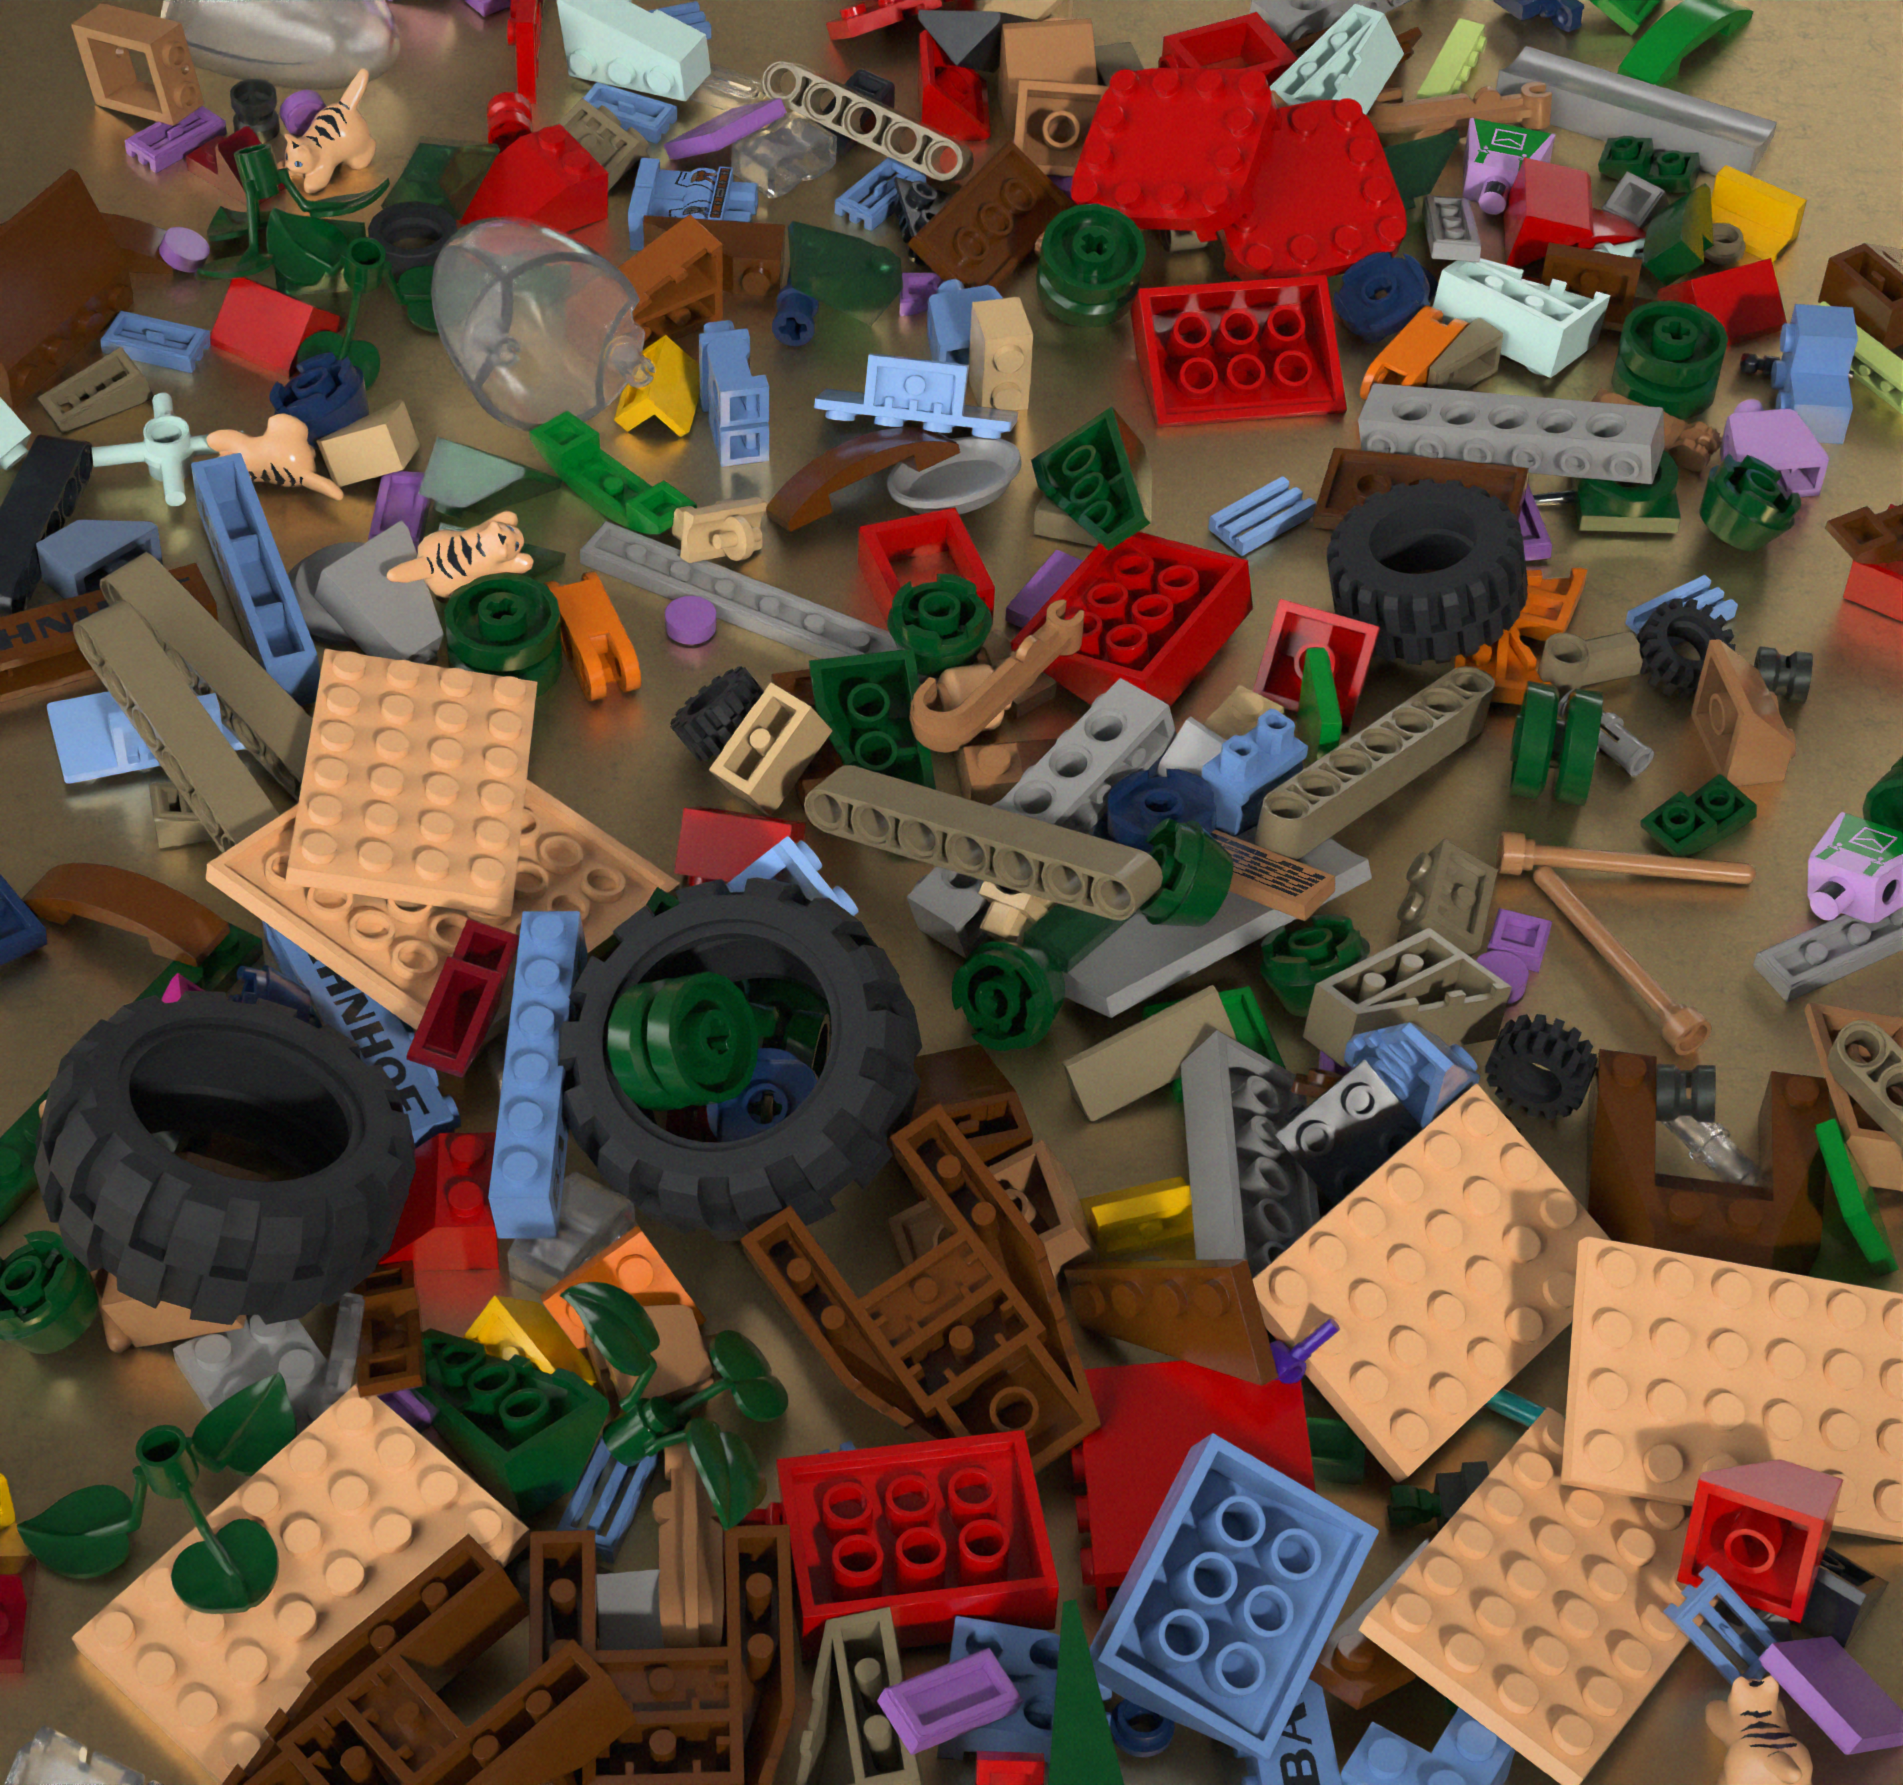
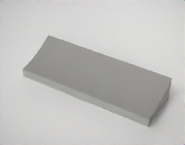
M1525 46L1519 56L1508 67L1499 70L1496 86L1500 96L1521 94V88L1526 83L1544 82L1546 83V92H1552L1550 125L1607 142L1608 138H1618L1620 136L1652 138L1654 153H1663L1670 150H1677L1682 153L1699 152L1700 171L1715 176L1725 165L1752 176L1774 137L1777 122L1529 46Z
M1257 826L1236 836V838L1254 844ZM1331 838L1297 860L1300 863L1335 876V892L1323 904L1372 879L1368 859L1346 849ZM1228 891L1226 899L1215 916L1208 923L1200 927L1152 925L1147 921L1140 909L1134 912L1128 919L1122 921L1087 913L1035 941L1036 945L1047 951L1059 965L1065 981V997L1112 1018L1297 918Z
M1216 1030L1180 1064L1196 1260L1247 1259L1253 1279L1320 1220L1316 1183L1275 1136V1133L1288 1123L1284 1119L1286 1113L1299 1103H1302L1306 1108L1307 1100L1306 1096L1291 1092L1295 1074Z

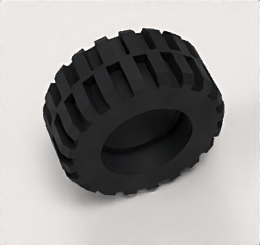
M1433 479L1419 480L1417 485L1406 486L1405 483L1391 486L1389 492L1381 494L1378 491L1366 497L1363 506L1355 505L1343 518L1344 522H1339L1330 537L1331 542L1327 547L1326 558L1335 614L1379 626L1380 631L1374 650H1376L1377 655L1381 659L1394 662L1396 658L1404 659L1407 664L1422 665V661L1435 660L1436 664L1450 662L1451 657L1461 654L1466 658L1476 654L1480 649L1479 646L1483 644L1491 646L1498 641L1504 634L1503 629L1509 631L1519 618L1520 612L1526 604L1528 580L1520 523L1516 515L1509 510L1506 504L1495 495L1490 497V494L1485 489L1475 485L1466 488L1461 481L1447 480L1446 484L1435 483ZM1428 569H1443L1431 573L1411 574Z

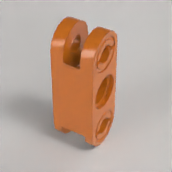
M1429 305L1423 307L1371 363L1362 381L1360 389L1361 399L1366 401L1373 383L1427 388L1430 367L1470 323L1455 318L1446 325L1442 323L1443 313L1441 310Z
M585 572L582 574L580 582L560 586L554 580L544 582L543 584L549 588L558 600L561 622V647L585 698L589 702L605 698L607 691L606 683L614 681L617 682L619 688L624 693L640 689L641 672L635 650L596 572Z

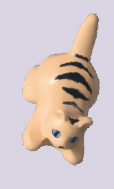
M365 68L359 70L339 102L331 103L316 114L311 126L302 137L296 138L290 133H285L284 135L287 140V147L285 149V158L277 163L278 170L287 168L289 176L295 175L304 178V189L307 193L315 194L324 190L338 164L347 165L352 169L359 170L366 168L374 157L376 141L369 134L368 124L357 109L368 84L369 73Z
M282 413L270 417L266 432L257 437L232 429L218 430L207 436L208 446L220 453L218 457L236 453L242 454L252 482H268L285 488L304 486L338 501L344 496L343 491L332 480L315 473L316 465L314 458L316 453L315 449L307 442L308 427L295 416Z
M508 510L463 532L441 529L426 536L418 545L417 559L393 567L387 572V579L391 582L401 583L424 579L426 585L435 593L436 600L447 605L450 596L458 588L472 582L476 578L500 573L521 575L532 568L534 561L529 554L520 552L524 544L523 534L518 527H515L518 523L517 515Z
M1772 1675L1767 1676L1763 1680L1755 1678L1746 1679L1740 1676L1734 1680L1727 1702L1721 1699H1713L1705 1707L1707 1725L1712 1733L1725 1743L1727 1748L1723 1762L1724 1771L1719 1774L1717 1785H1812L1813 1765L1809 1751L1801 1741L1791 1735L1789 1726L1786 1723V1714L1782 1701L1778 1699L1780 1684Z

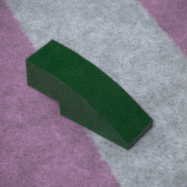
M1706 183L1659 211L1651 220L1647 229L1644 242L1643 264L1665 287L1704 264V251L1714 246L1711 189Z

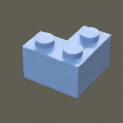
M1795 304L1791 322L1784 323L1781 329L1780 350L1783 352L1781 361L1774 360L1771 370V388L1778 389L1775 410L1791 409L1796 411L1819 443L1843 444L1853 410L1848 379L1858 341L1853 307Z
M1460 1707L1431 1753L1372 1721L1342 1769L1340 1778L1342 1785H1503L1508 1777L1515 1749Z

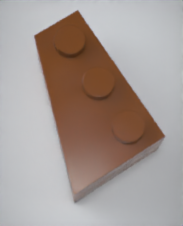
M689 214L570 302L572 341L596 365L605 371L632 359L665 335L674 341L704 328L706 323L722 320L723 244Z

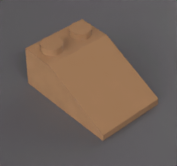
M1043 1140L988 1167L989 1171L1044 1243L1057 1286L1067 1282L1064 1270L1080 1262H1102L1071 1176ZM926 1200L888 1219L904 1268L952 1236Z

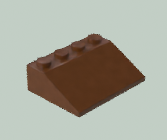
M72 169L65 172L0 227V397L13 410L28 396L35 393L55 372L64 367L91 340L96 339L100 332L113 322L120 310L127 311L134 303L128 263L77 171Z

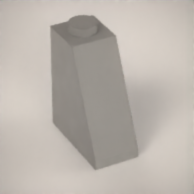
M401 520L323 569L314 597L366 655L394 660H408L414 663L435 666L438 661L436 655L444 633L428 586L424 579L408 583L391 582L387 579V572L401 563L417 559V553L409 529Z

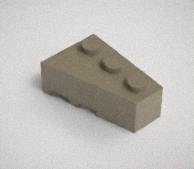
M1427 928L1317 983L1303 1037L1342 1067L1350 1066L1344 1061L1346 1044L1354 1035L1408 1022L1438 1035L1448 1046L1452 1044L1462 1046L1494 1040L1498 1038L1512 986L1431 928Z
M890 1607L826 1620L811 1691L813 1702L807 1730H803L800 1744L802 1756L796 1785H924L919 1752L914 1755L909 1753L877 1702L885 1688L906 1680L901 1647Z

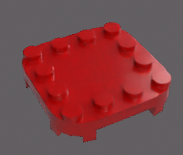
M1149 68L1136 71L1130 69L1117 71L1110 79V87L1105 91L1098 103L1073 175L1071 197L1076 205L1100 204L1117 209L1132 219L1139 229L1195 231L1200 242L1218 240L1216 232L1232 225L1241 216L1249 220L1256 207L1251 193L1271 131H1281L1282 115L1264 73L1256 70L1207 68Z
M1344 98L1340 101L1315 100L1279 108L1282 115L1281 131H1271L1251 193L1256 207L1249 220L1241 216L1232 225L1218 231L1226 254L1223 266L1231 279H1234L1236 276L1243 281L1318 275L1331 277L1345 274L1353 264L1375 253L1389 252L1393 258L1398 253L1406 235L1407 218L1405 207L1378 134L1367 115L1363 113L1359 102L1351 98Z

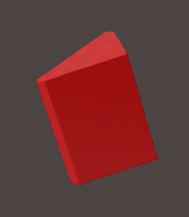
M925 29L919 36L917 87L920 121L960 141L987 140L991 137L987 81L973 69L956 66L927 29Z
M1524 157L1504 209L1505 265L1514 268L1522 267L1545 257L1549 242L1571 246L1594 236L1591 178L1586 171Z
M1771 258L1662 287L1657 292V297L1661 301H1678L1692 304L1711 313L1725 328L1728 337L1727 346L1779 332L1783 324L1787 323Z
M245 277L235 278L230 283L210 335V343L214 347L290 378L298 371L296 367L298 365V351L304 340L321 331H331L338 334L346 326V319L265 284Z

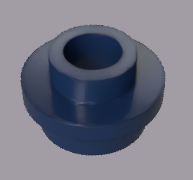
M1127 1699L1118 1703L1112 1711L1110 1720L1112 1739L1118 1748L1129 1755L1136 1757L1155 1756L1163 1752L1173 1739L1175 1722L1136 1705ZM1136 1724H1144L1150 1727L1152 1731L1138 1732L1131 1727Z

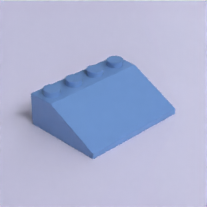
M1210 1434L1190 1448L1089 1648L1098 1683L1136 1705L1263 1761L1269 1760L1379 1530L1216 1434Z

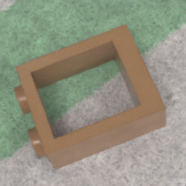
M101 3L71 24L96 105L175 126L205 104L181 22ZM128 49L145 53L154 85L137 80Z

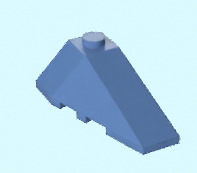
M1411 1022L1356 1034L1346 1044L1344 1061L1354 1068L1365 1059L1422 1129L1474 1084L1479 1083L1480 1075L1476 1072L1478 1066L1466 1050L1457 1044L1448 1046L1438 1035Z

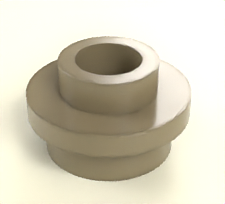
M1727 223L1713 224L1714 246L1704 251V257L1717 265H1727L1739 261L1744 256L1746 248L1741 230Z

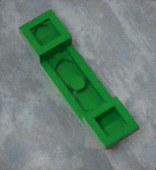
M1684 0L1663 15L1640 38L1619 65L1617 74L1661 87L1678 74L1683 57L1717 32L1729 36L1752 18L1753 11L1732 0Z
M568 410L529 431L530 440L541 456L578 496L607 518L628 529L645 534H660L673 526L676 508L686 506L697 508V504L666 481L663 480L652 487L601 450L599 433Z

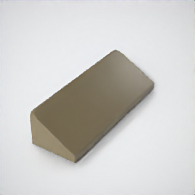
M1213 985L1064 1060L1063 1065L1071 1095L1089 1121H1096L1180 1078V1064L1216 1030L1237 1041L1216 988Z

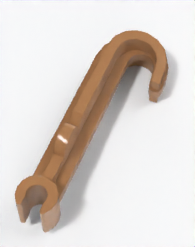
M1530 82L1522 86L1521 94L1500 96L1496 88L1486 86L1479 89L1473 99L1467 94L1462 93L1403 102L1401 87L1381 90L1366 115L1374 126L1380 143L1386 146H1404L1463 138L1467 136L1470 118L1501 124L1520 122L1523 127L1528 129H1543L1550 126L1552 92H1546V83Z
M1062 599L1050 604L1047 609L1046 623L1033 635L1026 637L1018 650L954 710L947 712L931 710L935 705L937 687L936 679L929 677L917 689L911 702L910 721L915 738L923 746L933 751L944 753L957 751L967 745L1024 689L1031 687L1037 677L1059 655L1067 656L1079 651L1082 646L1084 611L1080 610L1072 619L1065 620L1066 600Z
M687 1442L664 1448L665 1480H671V1491L658 1495L652 1505L654 1520L662 1525L659 1527V1569H661V1572H659V1609L664 1648L720 1647L724 1616L723 1527L692 1459Z

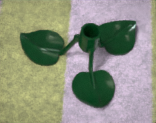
M258 144L236 151L234 158L246 194L247 212L233 211L220 206L208 227L207 237L209 241L213 242L249 234V248L242 256L223 258L198 268L194 274L195 279L214 281L243 278L259 273L269 268L275 262L276 258L273 252L259 254L257 230L267 227L271 211H260L259 200L279 194L278 185L280 183H283L303 212H309L311 218H324L351 214L369 206L387 190L390 185L389 178L372 190L310 201L305 199L294 185L287 168L278 170L271 144Z
M277 208L272 209L268 219L266 231L267 252L275 254L276 259L272 266L281 277L293 284L307 287L318 284L323 279L325 273L336 277L344 269V281L353 290L344 338L331 331H321L309 336L300 346L297 363L299 364L311 357L328 352H333L337 360H344L348 356L352 364L362 370L366 391L372 387L379 375L380 355L378 349L372 343L353 340L362 294L370 293L378 288L382 282V277H384L396 303L408 305L407 316L415 326L434 333H447L460 328L468 321L486 291L487 282L461 271L436 266H418L408 269L400 275L397 285L391 273L392 264L389 261H385V249L377 240L369 237H360L354 239L348 245L343 232L333 224L322 219L311 218L310 216L290 214Z
M585 1282L566 1289L560 1294V1297L565 1299L576 1310L586 1331L606 1360L621 1373L639 1376L630 1393L619 1401V1406L624 1412L603 1428V1440L608 1451L618 1462L632 1467L647 1456L652 1457L664 1448L687 1442L692 1459L717 1512L723 1531L733 1528L748 1513L759 1506L766 1496V1478L755 1455L737 1434L721 1432L720 1426L715 1421L709 1422L704 1418L696 1417L687 1423L685 1430L673 1433V1429L677 1426L679 1418L728 1389L731 1390L739 1409L747 1417L760 1422H769L781 1416L788 1406V1394L781 1381L772 1375L770 1364L763 1353L751 1340L741 1333L733 1330L722 1331L710 1343L711 1359L718 1372L722 1375V1379L711 1384L675 1408H672L666 1400L658 1396H654L651 1399L646 1397L640 1399L657 1369V1362L651 1353L660 1345L658 1332L645 1309L632 1295L611 1284Z
M279 1372L245 1387L220 1403L199 1422L192 1438L186 1437L180 1428L173 1425H160L149 1429L140 1437L136 1444L135 1453L140 1466H136L132 1470L136 1480L133 1503H131L129 1497L123 1491L110 1485H93L74 1491L58 1500L40 1515L17 1524L18 1532L24 1544L40 1563L63 1576L88 1579L108 1573L120 1566L130 1553V1541L127 1533L137 1531L141 1527L149 1484L151 1490L159 1496L168 1499L182 1498L200 1535L204 1539V1541L194 1543L185 1548L174 1562L171 1581L174 1591L182 1603L192 1610L206 1614L241 1613L248 1611L252 1607H257L268 1597L278 1577L279 1556L273 1538L264 1527L249 1519L234 1520L214 1534L192 1490L199 1477L197 1462L215 1474L220 1473L228 1466L233 1473L239 1476H253L297 1437V1422L283 1376Z

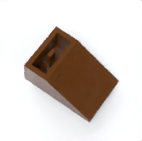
M1863 243L1830 257L1818 302L1825 301L1830 306L1853 307L1856 325L1889 350L1903 345V249Z
M980 1044L921 1055L915 1058L914 1071L921 1080L911 1122L940 1103L987 1168L1033 1145V1133L1016 1090ZM894 1126L892 1130L893 1134H895L902 1128ZM911 1181L917 1201H924L925 1198Z

